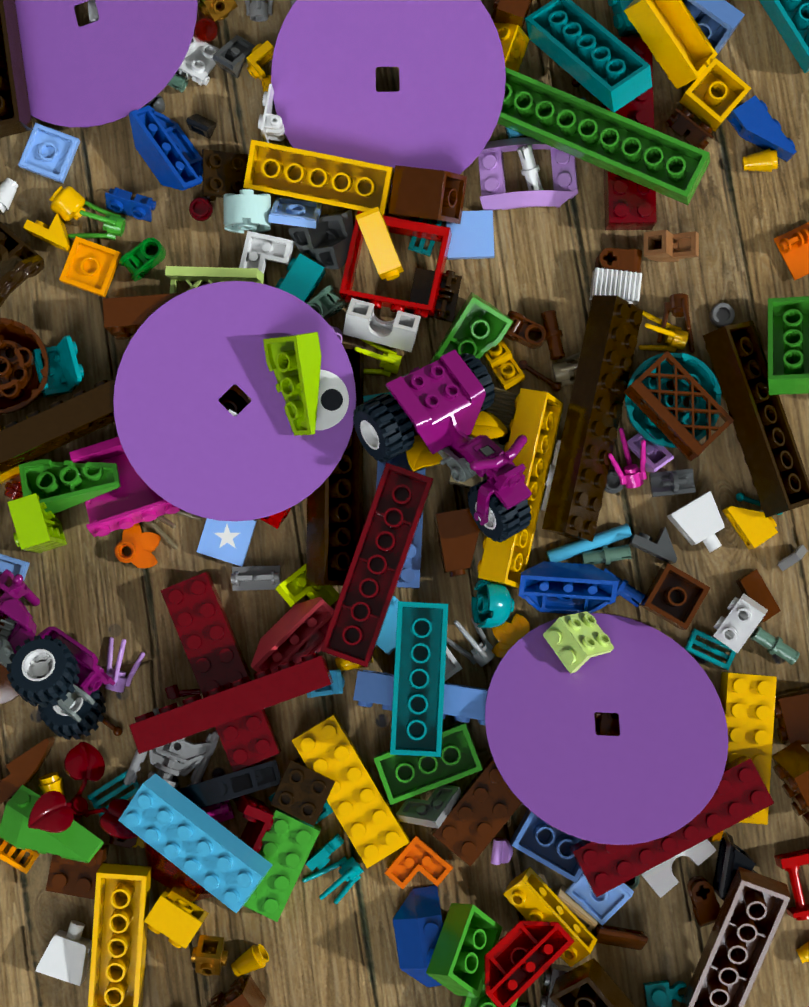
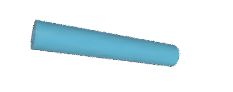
M628 523L595 534L593 542L577 540L546 551L549 562H560L582 554V552L592 551L632 537L631 529Z

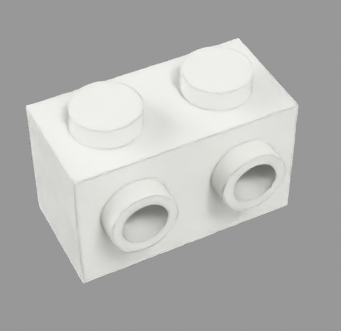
M743 594L740 599L735 596L727 607L731 612L726 618L721 616L714 626L717 631L713 637L736 653L740 651L768 611L746 594Z

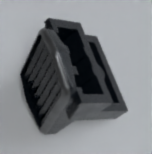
M727 832L722 835L713 881L714 890L723 901L726 898L738 867L757 873L753 870L756 863L744 850L734 844L733 837Z

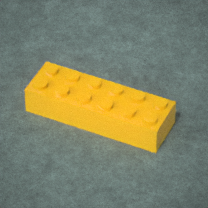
M251 139L243 188L364 212L378 207L381 214L386 215L394 168Z
M722 672L720 701L728 728L726 764L743 755L751 758L770 794L777 677ZM769 807L740 821V823L768 825Z
M335 713L291 740L307 768L335 781L327 802L367 869L409 843L408 835Z
M102 863L96 873L88 1007H142L148 924L144 920L149 914L152 867Z

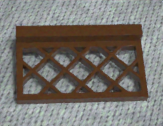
M668 351L624 391L690 462L698 457L734 421ZM665 359L672 366V374L661 373V363ZM646 377L656 378V390L648 389L641 381ZM661 378L673 380V391L661 390ZM677 379H683L689 383V392L677 391ZM661 395H673V407H665L661 403ZM678 396H689V408H678ZM694 397H702L706 401V409H694ZM678 412L689 413L690 425L681 424L678 421ZM694 413L706 414V426L694 425ZM711 414H718L725 423L721 427L711 426ZM695 430H706V441L702 445L695 438Z

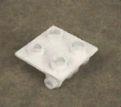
M193 36L189 50L176 73L184 76L186 73L188 80L192 77V80L197 82L198 85H207L210 80L208 74L216 65L213 60V54L219 48Z
M269 84L268 92L265 91L263 94L262 105L265 106L264 115L260 114L258 120V129H261V137L267 143H269V140L280 142L286 137L282 118L275 115L272 84Z

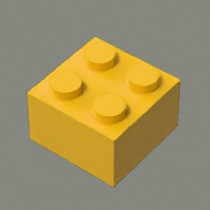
M715 58L688 88L679 102L715 132L745 98L751 87Z
M168 886L144 922L148 924L147 927L156 934L162 933L169 938L168 941L177 948L182 946L186 949L209 913Z

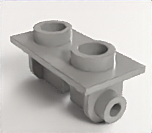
M280 565L232 567V591L276 590L275 588L280 584Z

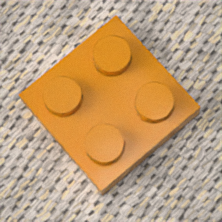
M76 236L59 280L62 283L105 298L122 254L119 251Z

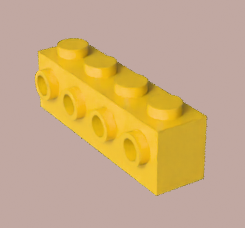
M531 867L511 880L503 895L524 916L526 921L558 922L575 941L560 956L561 959L572 967L591 954L597 938Z

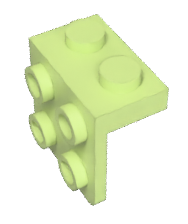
M587 611L559 617L543 634L570 674L579 670L591 657L609 653L614 649L608 635L601 630L594 616Z

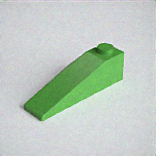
M471 292L429 364L439 360L441 356L453 350H456L459 355L468 353L480 359L483 354L501 342L512 325L513 320L492 304Z
M40 459L19 464L23 497L36 493L39 496V502L46 504L47 508L44 510L46 512L52 511L53 514L121 487L118 465L116 463H73V461L68 460L53 462L50 459Z
M22 785L5 806L0 824V838L17 849L25 850L26 848L41 854L50 853L59 855L61 858L89 863L104 842L75 820H73L67 830L60 833H50L40 829L28 828L31 810L41 796Z

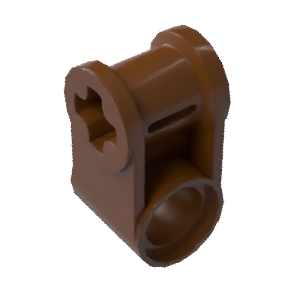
M606 248L596 258L595 267L641 273L642 251L632 248ZM605 257L608 258L609 262H612L610 265L607 264L606 260H603Z
M508 312L507 315L513 320V323L504 337L530 349L540 348L544 344L546 336L544 327L517 312ZM538 332L541 339L532 341L529 339L528 334Z
M694 876L688 881L687 890L693 905L695 918L701 928L715 923L721 907L716 899L712 885L704 877ZM702 885V893L699 894V886Z

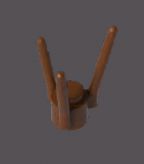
M683 293L673 294L670 296V302L664 303V314L660 327L666 328L669 312H672L674 317H684L686 331L689 333L688 344L690 352L694 353V341L689 316V297ZM658 333L657 342L661 343L664 334Z

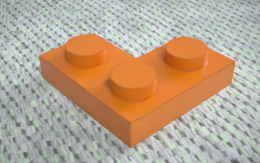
M415 835L385 870L384 874L400 888L404 889L416 873L420 871L438 887L453 869V866L419 836Z

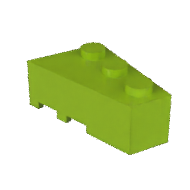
M36 493L7 502L16 530L13 533L16 545L21 547V550L42 553L67 545L61 522L52 511L46 512L44 510L47 508L46 504L39 502V496Z

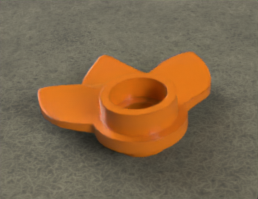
M134 524L131 528L124 529L122 540L115 547V556L120 562H132L137 568H151L158 563L156 557L151 552L158 547L161 537L153 532L142 533L140 524ZM126 547L131 548V554L125 556L123 553Z

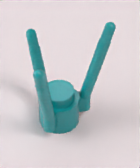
M344 856L338 862L304 877L302 882L305 883L341 866L342 868L338 871L342 876L319 896L320 900H323L346 880L348 882L334 900V904H338L354 883L361 878L360 875L364 870L353 856L349 859Z

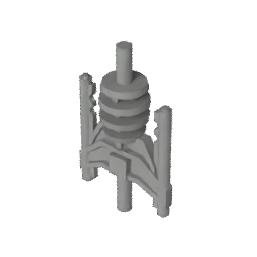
M159 708L153 709L154 715L160 714ZM217 730L213 731L212 734L209 733L205 742L191 743L182 738L149 750L150 764L159 770L158 772L150 771L147 776L150 778L156 773L172 787L177 788L179 782L172 779L173 775L185 777L194 769L190 778V785L200 783L218 743L219 735ZM136 750L123 781L124 785L128 786L132 782L135 783L137 779L136 772L140 771V763L144 762L148 751L139 754L138 750Z

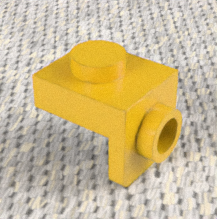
M268 40L263 44L256 45L251 54L246 57L248 72L255 80L259 78L261 82L262 78H266L262 67L273 59L274 47Z

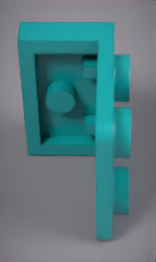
M66 335L57 346L46 347L50 361V372L47 384L42 392L43 397L72 393L84 377L83 367L81 364H78L76 357L78 354L76 342L72 341L70 335ZM34 349L32 352L35 357V367L39 382L41 383L43 378L41 369H43L42 353L40 349Z

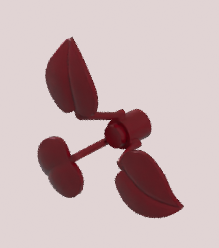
M80 742L68 752L64 761L65 771L71 778L75 780L83 779L77 794L70 802L66 803L64 795L58 791L44 793L31 810L28 828L40 829L50 833H60L67 830L73 820L78 821L83 815L88 817L89 815L103 812L105 814L100 818V826L106 833L123 839L138 837L118 821L130 801L115 799L109 803L108 809L101 807L88 810V803L81 795L87 785V780L96 782L101 779L105 771V763L102 755L94 746L86 742Z

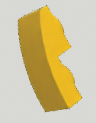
M503 340L483 354L504 390L525 380L524 373L513 359L511 351Z

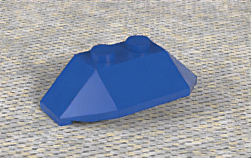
M149 105L129 113L135 148L161 185L183 191L202 183L203 158L178 123L164 114L156 112Z
M543 561L521 572L518 594L539 612L575 614L587 611L591 614L616 601L619 581L618 578L592 564Z
M436 885L413 888L393 917L399 966L402 971L426 987L440 986L439 982L426 974L443 927L438 888Z

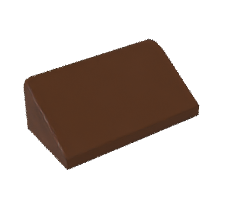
M757 569L736 580L743 594H746L768 610L760 623L767 621L781 611Z
M601 924L595 927L594 936L597 938L596 943L642 950L648 942V937L643 931L609 925L602 926Z

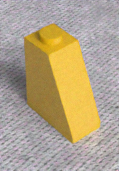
M375 207L355 215L380 278L389 281L399 277V273L404 272L379 208Z

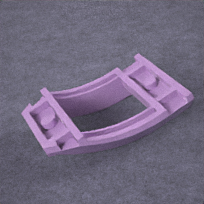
M523 137L490 141L478 155L481 186L480 200L483 210H508L526 207L559 208L563 203L579 193L576 157L533 138ZM525 145L526 148L527 145H532V150H550L554 190L506 193L503 152L517 151L518 148Z

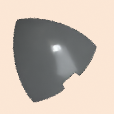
M351 209L320 216L316 229L299 226L288 228L290 236L302 254L308 253L319 265L327 269H340L346 263L354 229Z

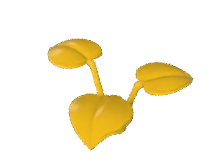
M481 411L470 436L475 438L479 435H486L490 439L507 435L508 429L495 415ZM419 435L414 436L413 447L406 451V457L411 470L414 472L424 467L440 464V461L443 460L438 452L430 453Z

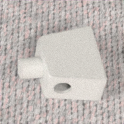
M710 491L667 515L671 523L691 545H696L703 541L709 553L722 546L715 533L724 528V523Z
M72 920L67 932L63 930L56 932L35 971L80 986L86 979L92 944L90 939L81 937L85 924Z

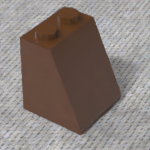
M395 165L392 175V192L388 202L389 214L460 224L467 176L443 170Z
M469 508L438 513L435 515V522L444 573H450V577L466 574L465 570L471 567L480 529L475 523Z
M809 689L775 698L774 717L778 718L780 727L777 728L780 741L784 742V745L789 746L795 741L800 745L809 744Z

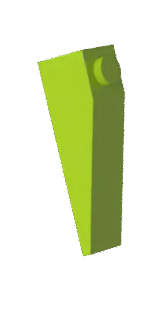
M318 332L263 339L269 371H274L278 382L275 385L277 392H282L286 402L284 410L294 436L315 434L321 368Z

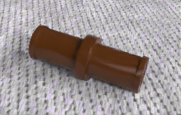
M545 311L541 313V317L546 331L545 340L548 343L550 360L562 359V357H565L561 340L563 334L562 330H559L556 311Z

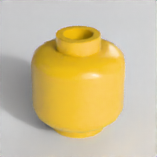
M60 186L49 199L52 202L50 206L52 211L56 214L58 213L64 221H70L73 218L78 220L82 216L79 213L80 210L86 211L83 208L85 198L71 186L65 188Z

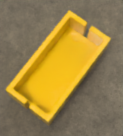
M633 0L624 10L628 20L640 34L641 39L646 43L676 89L699 78L707 68L706 66L718 55L682 0Z

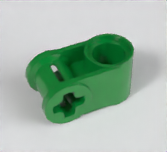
M147 238L133 250L124 254L119 263L121 266H125L131 273L133 281H138L165 259L166 250L157 239ZM158 246V252L155 255H148L151 247Z

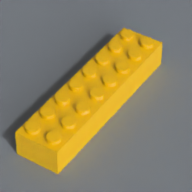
M523 388L520 389V393L515 399L516 411L514 418L510 422L511 433L504 452L509 450L519 435L527 437L526 444L512 462L515 466L523 463L526 467L523 472L525 475L524 483L532 493L527 498L531 510L530 524L524 530L502 542H495L486 536L483 541V556L477 568L478 578L514 588H519L521 572L527 569L563 403L550 393Z

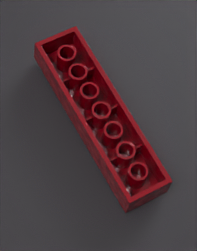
M618 38L650 65L653 86L652 52L641 38ZM653 87L614 113L654 129ZM602 103V108L611 111L608 107H606V106ZM604 169L605 230H652L657 222L656 191Z
M386 462L320 651L369 667L429 496L433 478Z
M201 573L160 590L203 698L207 697V691L224 686L225 690L230 689V683L247 677L248 682L253 680L210 573ZM265 709L215 726L233 772L281 752Z
M317 652L303 656L301 657L303 662L296 665L294 660L278 666L279 671L274 673L270 669L254 674L255 679L249 682L247 677L230 683L231 688L227 690L224 689V686L206 692L207 697L201 698L200 694L182 700L184 705L178 707L177 702L158 709L160 713L158 715H154L152 711L135 717L136 723L129 725L138 753H144L331 685L333 679L324 654L318 656Z
M743 755L726 764L724 774L712 799L691 822L665 837L645 843L610 845L582 840L570 846V849L592 892L598 897L774 804V801L751 758Z

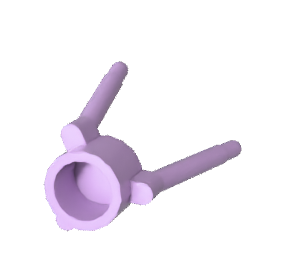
M110 637L106 674L113 679L115 684L114 686L106 684L105 688L115 692H124L125 686L130 687L132 678L139 668L145 653L141 652L128 676L125 677L126 672L121 671L120 668L126 639L121 641L115 669H112L114 638Z

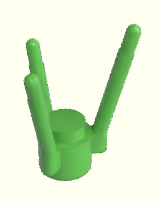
M85 200V206L106 216L103 217L80 210L79 213L103 222V230H106L107 233L68 234V238H75L77 236L80 238H108L115 240L116 236L122 237L126 219L122 218L121 215L114 214Z

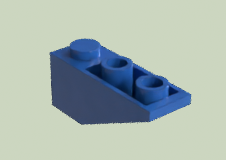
M756 95L734 109L727 118L741 138L764 150L769 148L770 150H776L777 157L786 162L797 152L793 141L784 135L781 131L780 123L770 116L766 104L759 100Z

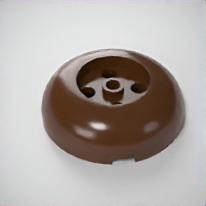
M0 318V380L2 381V385H0V414H9L28 407L41 395L49 378L50 361L43 341L31 328L12 319ZM13 348L16 355L13 358H8L7 351ZM34 349H40L42 353L43 369H41L43 378L41 383L39 382L35 367V357L32 352ZM7 365L6 370L2 372V367ZM23 370V377L19 380L16 379V372Z

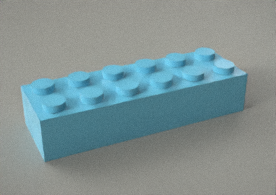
M156 773L142 783L118 820L236 914L248 901L272 867L269 861Z

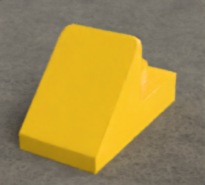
M58 213L55 215L50 227L39 220H36L35 223L28 219L26 220L23 228L28 234L70 253L72 246L64 221Z

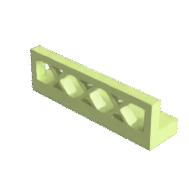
M166 266L165 276L171 279L169 294L177 293V281H186L190 285L188 290L199 287L203 282H209L210 284L224 281H248L261 284L264 282V274L258 268Z

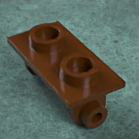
M683 107L682 110L676 108L677 116L672 114L667 120L670 124L669 127L681 136H683L687 129L691 132L686 140L695 147L704 150L709 144L706 139L708 137L714 138L711 135L713 129L704 122L698 125L692 120L695 115Z

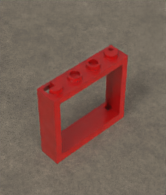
M382 215L390 233L441 242L428 305L352 291L363 241V234L356 219L339 292L342 299H345V302L349 304L351 298L375 304L374 309H381L383 306L391 308L390 310L396 313L398 310L414 312V315L421 316V318H427L428 315L434 316L452 236L451 229L449 227Z

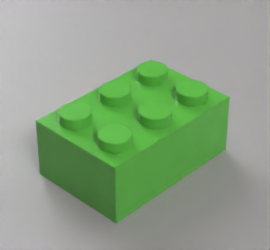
M451 903L426 974L457 996L479 998L485 981L484 955L498 943L503 927L473 904Z

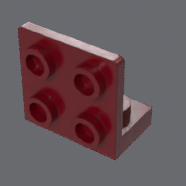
M249 795L234 798L233 800L238 806V810L248 820L240 840L259 853L263 843L262 839L273 825L274 815L263 801Z

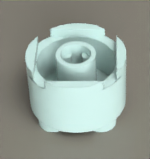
M242 189L239 191V194L227 193L223 195V215L226 231L243 234L244 230H252V232L256 233L270 231L271 223L268 222L271 210L270 194L256 195L254 190Z

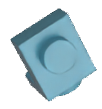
M329 670L333 683L307 693V698L343 694L345 681L341 670Z

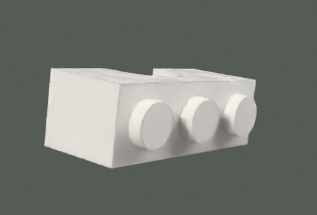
M351 298L345 317L344 335L412 352L421 316L398 310L394 320L382 321L374 314L375 304Z
M706 839L642 873L641 876L661 898L679 883L672 873V864L676 858L688 856L699 866L716 849Z

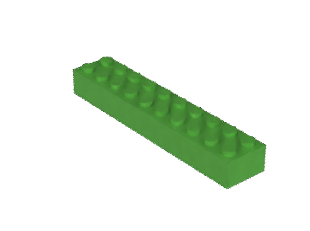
M505 67V95L498 124L689 205L710 163L709 152Z

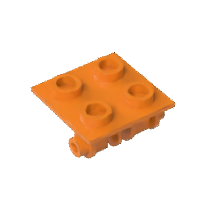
M808 222L773 239L794 281L809 274Z

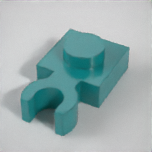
M337 833L328 843L324 844L307 859L306 865L311 871L316 867L319 870L322 869L330 861L328 857L344 843L343 838Z
M668 980L643 983L646 1007H672L673 999L682 1002L684 995H678V990L687 987L684 981H677L670 987Z

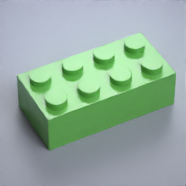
M809 296L768 298L769 395L809 393Z
M465 722L442 730L441 757L391 755L390 750L373 757L390 805L483 770Z
M278 808L276 809L273 816V825L265 833L262 839L261 850L258 853L269 861L272 867L243 906L278 922L321 831V826L316 824L312 826Z

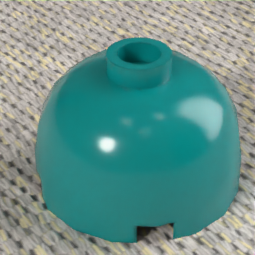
M479 580L474 587V590H478L477 597H472L471 600L474 623H479L478 628L498 627L504 624L509 618L510 613L513 612L514 600L511 598L507 587L503 584Z

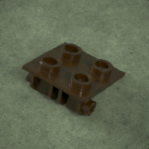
M208 149L202 150L203 196H206L209 201H215L216 197L223 198L224 194H239L240 190L248 189L243 188L248 154Z
M416 267L409 302L428 305L435 271ZM450 270L443 273L434 316L428 315V318L453 322L462 276L455 275V272Z
M291 760L270 805L315 826L335 781Z

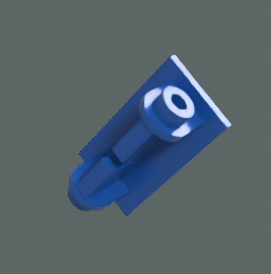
M117 187L115 189L110 188L109 193H105L106 209L115 213L132 216L138 220L152 221L151 210H155L156 201H153L151 197L136 194L134 200H131L132 192Z

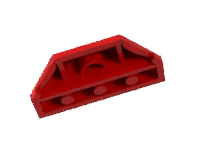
M519 921L484 955L485 994L497 1007H509L575 941L558 922Z

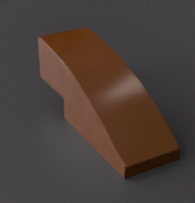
M53 736L44 739L5 765L11 774L0 781V804L11 799L22 785L26 786L36 775L51 751L55 741Z

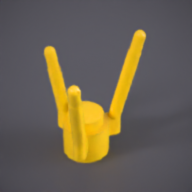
M643 311L642 316L661 325L662 319ZM668 322L666 324L667 329L645 323L644 326L646 328L666 335L665 343H668V345H640V350L670 351L675 353L676 349L683 350L685 348L689 334L687 331H683L680 327Z

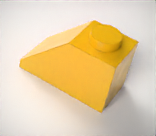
M729 506L722 510L749 550L755 549L778 533L775 528L777 526L776 522L771 516L766 518L764 512Z

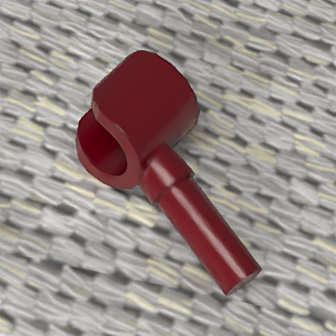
M177 684L165 688L169 699L200 694V689L179 691Z

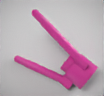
M619 428L627 466L623 468L624 471L622 472L612 453H609L608 457L619 476L621 485L625 484L626 488H637L643 485L644 480L647 479L645 472L646 441H641L640 468H638L637 464H632L624 429Z

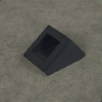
M198 114L192 115L186 120L191 131L208 139L211 138L217 126L216 122Z

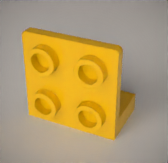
M494 23L502 44L505 67L518 72L530 38L518 24Z

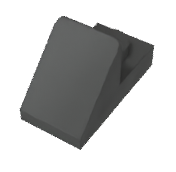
M236 35L213 54V60L219 68L238 79L242 66L247 61L246 57L251 54L255 45Z
M666 527L660 529L655 542H652V537L641 532L639 535L634 534L630 537L629 545L669 564L676 563L677 557Z

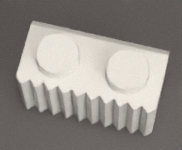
M598 267L594 269L589 300H592L593 295H617L629 302V304H638L642 273Z

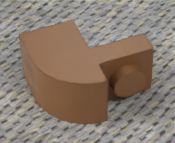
M668 230L644 232L643 256L659 262H678L679 259L699 257V233L694 231L672 234Z

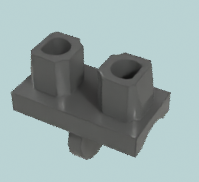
M693 468L649 473L652 497L696 492Z

